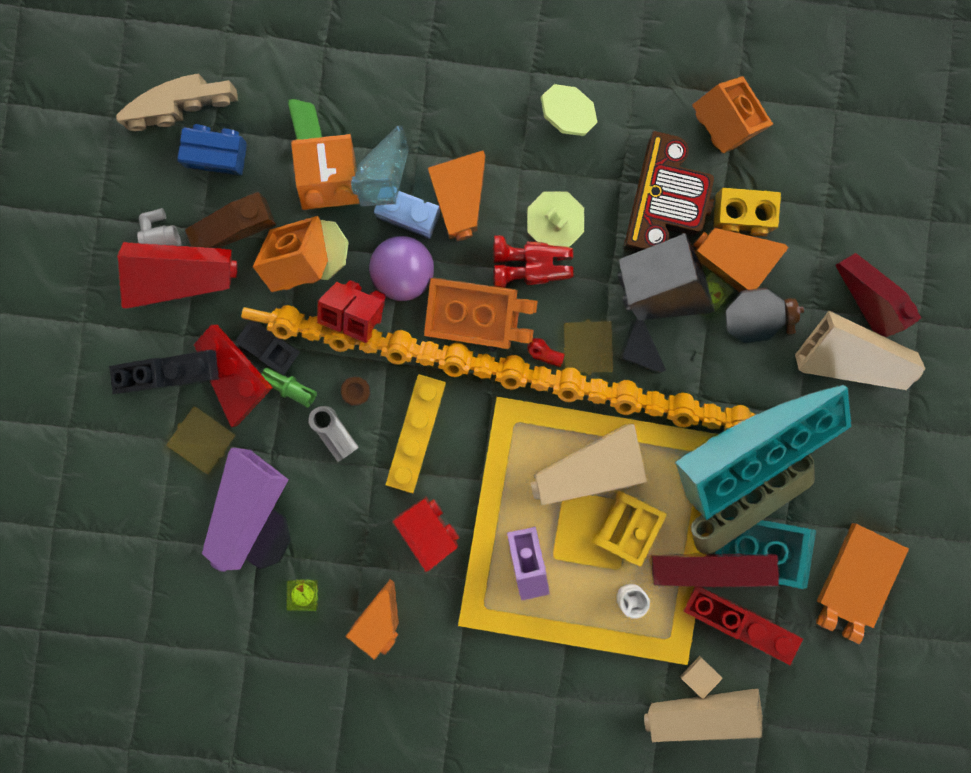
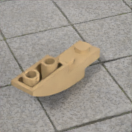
M199 73L167 81L138 96L126 105L116 117L117 121L130 131H143L146 129V126L151 125L169 127L173 126L177 121H184L182 109L185 111H198L202 108L201 106L225 107L230 105V102L238 101L237 90L229 80L207 84Z

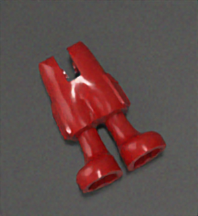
M494 235V263L507 261H524L526 263L524 267L494 265V287L505 288L508 282L517 279H524L526 285L545 284L548 281L573 278V266L553 265V260L573 259V248L548 245V243L526 242L524 248H514L507 244L504 236Z

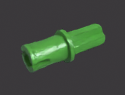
M265 368L262 371V376L273 389L281 392L280 394L283 398L289 397L307 408L314 402L317 392L297 382L295 377L291 376L288 378L271 368Z

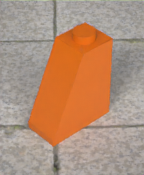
M483 150L428 168L450 239L456 238L457 241H462L472 237V232L477 231L485 169V154Z
M714 228L708 234L703 232L693 244L697 248L695 252L701 263L738 292L757 289L789 248L783 243Z

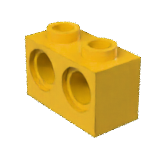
M722 188L716 193L713 228H720L739 233L740 230L751 231L753 236H767L769 232H772L779 226L781 192ZM727 206H732L737 210L738 217L736 219L728 216L726 212ZM756 208L765 211V221L757 218L755 214Z

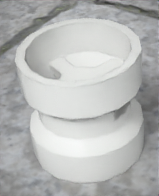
M626 584L618 590L616 600L618 606L627 617L640 618L648 612L650 600L638 585Z

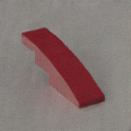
M692 553L651 555L653 585L691 587L779 586L778 556L775 554Z

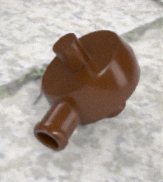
M787 298L784 299L786 333L795 334V324L799 323L800 314L804 313V307H799L796 299Z

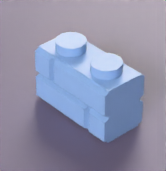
M384 185L374 214L377 219L430 239L440 215V208L435 204L424 203L422 199Z

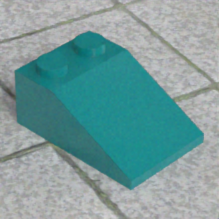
M728 517V518H726L725 520H733V519H735V518H734V517ZM761 520L717 550L715 554H775L778 556L779 584L804 589L808 586L816 530Z

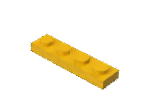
M418 374L386 486L414 493L446 382Z

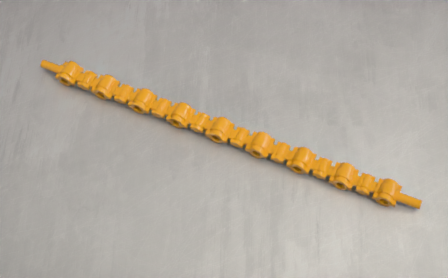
M285 305L281 309L276 308L272 313L244 307L241 315L242 319L268 324L267 331H271L280 339H288L291 336L297 337L298 333L302 332V337L310 341H319L321 337H324V343L329 344L333 350L338 352H344L347 349L354 350L355 345H359V350L365 353H376L378 349L381 350V356H385L393 364H403L405 361L411 362L412 357L417 358L416 363H421L423 366H433L434 362H438V368L443 369L451 377H459L462 374L468 375L469 370H474L473 375L482 379H490L491 374L496 375L495 381L501 382L503 387L510 390L525 387L526 382L531 383L530 388H534L537 391H548V388L551 387L553 388L552 394H557L564 402H573L577 399L583 400L584 395L588 396V401H592L595 404H605L606 400H610V406L615 407L616 411L620 414L640 413L641 408H645V413L654 417H662L663 413H667V419L673 420V423L678 427H689L691 424L698 425L700 420L702 421V426H706L709 429H720L721 425H723L725 431L755 415V413H750L749 408L743 405H737L732 408L726 407L724 412H721V407L712 403H704L703 407H699V401L694 400L693 396L688 393H678L675 396L669 395L668 400L664 398V394H660L658 391H647V394L644 395L642 393L643 389L637 388V385L630 380H623L619 383L613 382L612 387H608V382L602 379L591 378L589 383L586 382V376L581 375L575 368H565L562 371L556 370L555 375L551 374V369H547L545 366H534V370H530V364L524 363V360L517 355H510L506 358L500 357L499 362H494L495 357L489 354L478 353L476 358L473 357L474 351L468 350L462 343H452L450 346L444 345L443 350L438 349L439 345L431 341H422L421 345H417V339L412 338L404 330L387 333L386 337H382V332L372 329V336L365 343L343 334V330L338 332L318 324L317 316H309L308 320H304L305 314L299 313L295 307Z

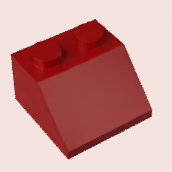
M427 496L400 513L393 520V523L426 572L457 549L458 543L456 540L459 539V535L450 523L445 525L440 515L443 514V511L435 499L429 501Z

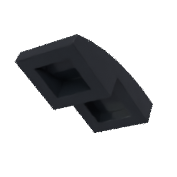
M251 320L235 341V343L283 376L300 353V351L285 340L277 338L271 331H267L265 326Z

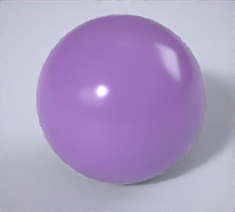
M396 236L383 241L374 250L370 259L369 273L375 288L379 292L384 293L387 298L396 301H408L417 298L427 290L430 285V278H433L434 263L430 252L421 242L407 236Z

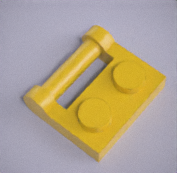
M618 490L615 496L617 500L600 534H596L592 542L641 567L667 514ZM628 504L635 509L618 543L615 544L610 541V538Z

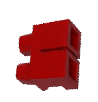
M351 280L344 285L336 282L318 300L317 323L338 332L343 330V334L367 343L372 336V329L376 324L382 322V312L386 296L384 293L376 290L371 292L370 295L363 293L359 283Z

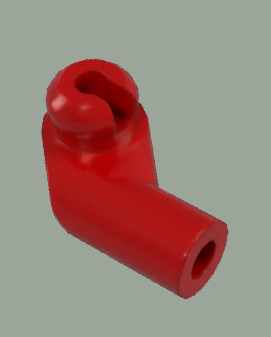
M533 338L532 342L528 343V352L534 359L561 367L565 356L564 353L550 349L541 338Z

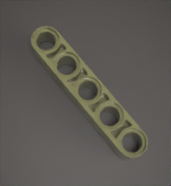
M805 456L706 520L702 515L696 518L691 525L696 549L705 554L716 552L810 488L815 481L814 459L812 456ZM752 501L759 502L757 504H750ZM728 517H734V518H735V519H733V520H725V519L728 518ZM705 533H710V534H711V535L708 536V537H702V536H701L702 534H705Z

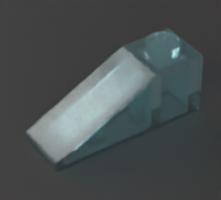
M396 126L359 163L356 175L352 177L351 186L354 195L358 196L361 206L396 204L409 151L403 126Z

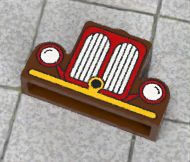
M653 131L649 137L623 249L639 252L669 239L668 231L695 236L703 229L705 217L710 216L714 199H710L714 176L680 167L689 154L688 145L682 138Z

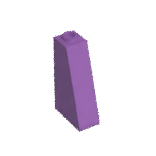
M231 448L228 453L202 554L211 561L210 565L223 572L241 569L289 480L251 450Z

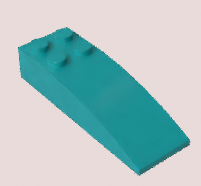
M841 385L775 406L725 430L716 437L709 439L691 453L685 454L676 461L686 498L707 520L851 428L848 388Z

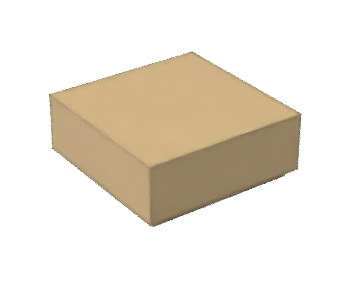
M701 656L680 676L702 699L723 679Z

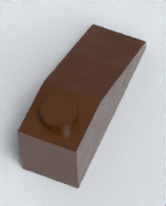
M259 192L227 204L186 228L185 231L192 247L220 248L276 226L266 198Z

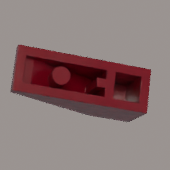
M857 253L835 265L873 332L883 337H889L906 330L922 319L908 293Z

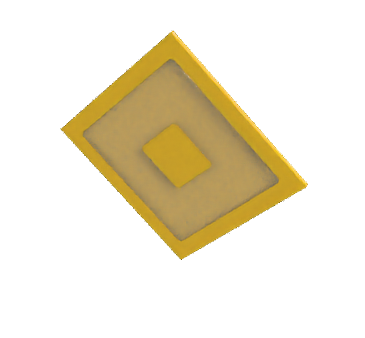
M497 397L458 626L688 665L695 617L683 612L695 587L653 585L651 555L701 553L694 545L691 525L702 514L685 496L676 461L719 434ZM634 424L647 483L541 505L540 499H534L530 483L536 481L534 474L621 426ZM618 490L667 514L641 567L592 542L595 535L600 534L617 500L615 496ZM627 504L610 538L611 542L618 543L635 509L634 507ZM536 527L550 595L521 601L507 533ZM709 533L702 534L701 536L708 537ZM626 584L638 585L650 600L648 612L640 618L627 617L618 606L616 595L618 590Z

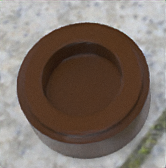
M350 377L341 386V396L350 405H362L370 397V386L363 378Z

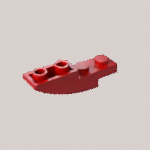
M703 587L694 588L683 612L737 640L740 639L788 665H791L803 641L802 637Z

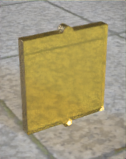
M587 319L585 322L564 323L565 368H575L580 373H586L587 375H591L592 372H613L612 322H591Z
M194 406L184 421L177 424L178 429L166 446L206 474H209L218 460L225 457L224 452L236 435Z

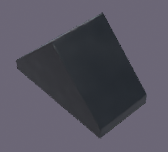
M634 320L618 360L655 374L666 371L644 320Z

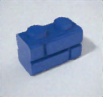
M194 124L193 129L183 127L180 140L181 146H179L178 162L185 168L239 176L243 174L247 142L242 136H239V132L231 129H222L221 133L211 132V128Z

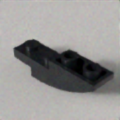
M205 350L165 358H151L109 366L112 394L157 390L219 380L216 350Z

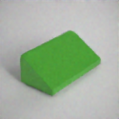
M289 100L288 106L296 139L322 137L315 106L304 101Z

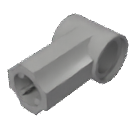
M320 406L310 413V427L317 432L337 462L359 448L337 417L335 410L331 407ZM320 411H325L330 415L331 422L328 427H321L317 424L316 416Z

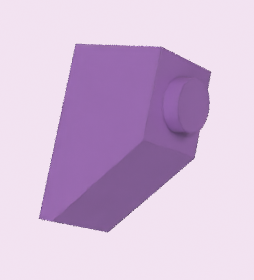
M536 527L508 532L507 535L521 601L550 595Z

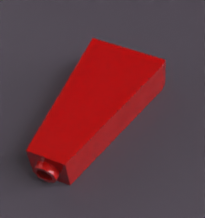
M123 242L118 253L122 308H133L230 289L231 278H237V261L232 260V249Z

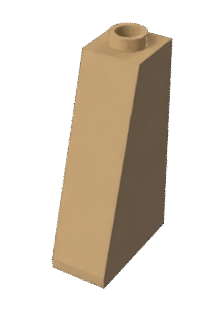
M828 311L795 354L799 371L803 373L907 390L914 382L918 381L925 370L918 352Z
M634 424L623 425L534 474L536 481L530 482L534 499H540L541 505L647 483Z
M759 689L707 695L704 699L699 696L651 703L648 713L644 715L646 732H651L652 742L762 738L763 716Z

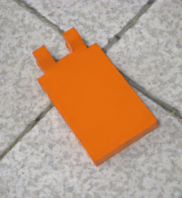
M430 278L424 336L505 349L510 348L511 341L530 343L533 339L534 330L517 328L519 312L526 314L536 313L538 301L517 299L518 290Z
M852 523L817 599V602L823 604L824 607L817 618L816 624L833 632L836 628L838 617L843 618L849 622L842 636L860 644L864 637L865 625L874 628L909 548Z

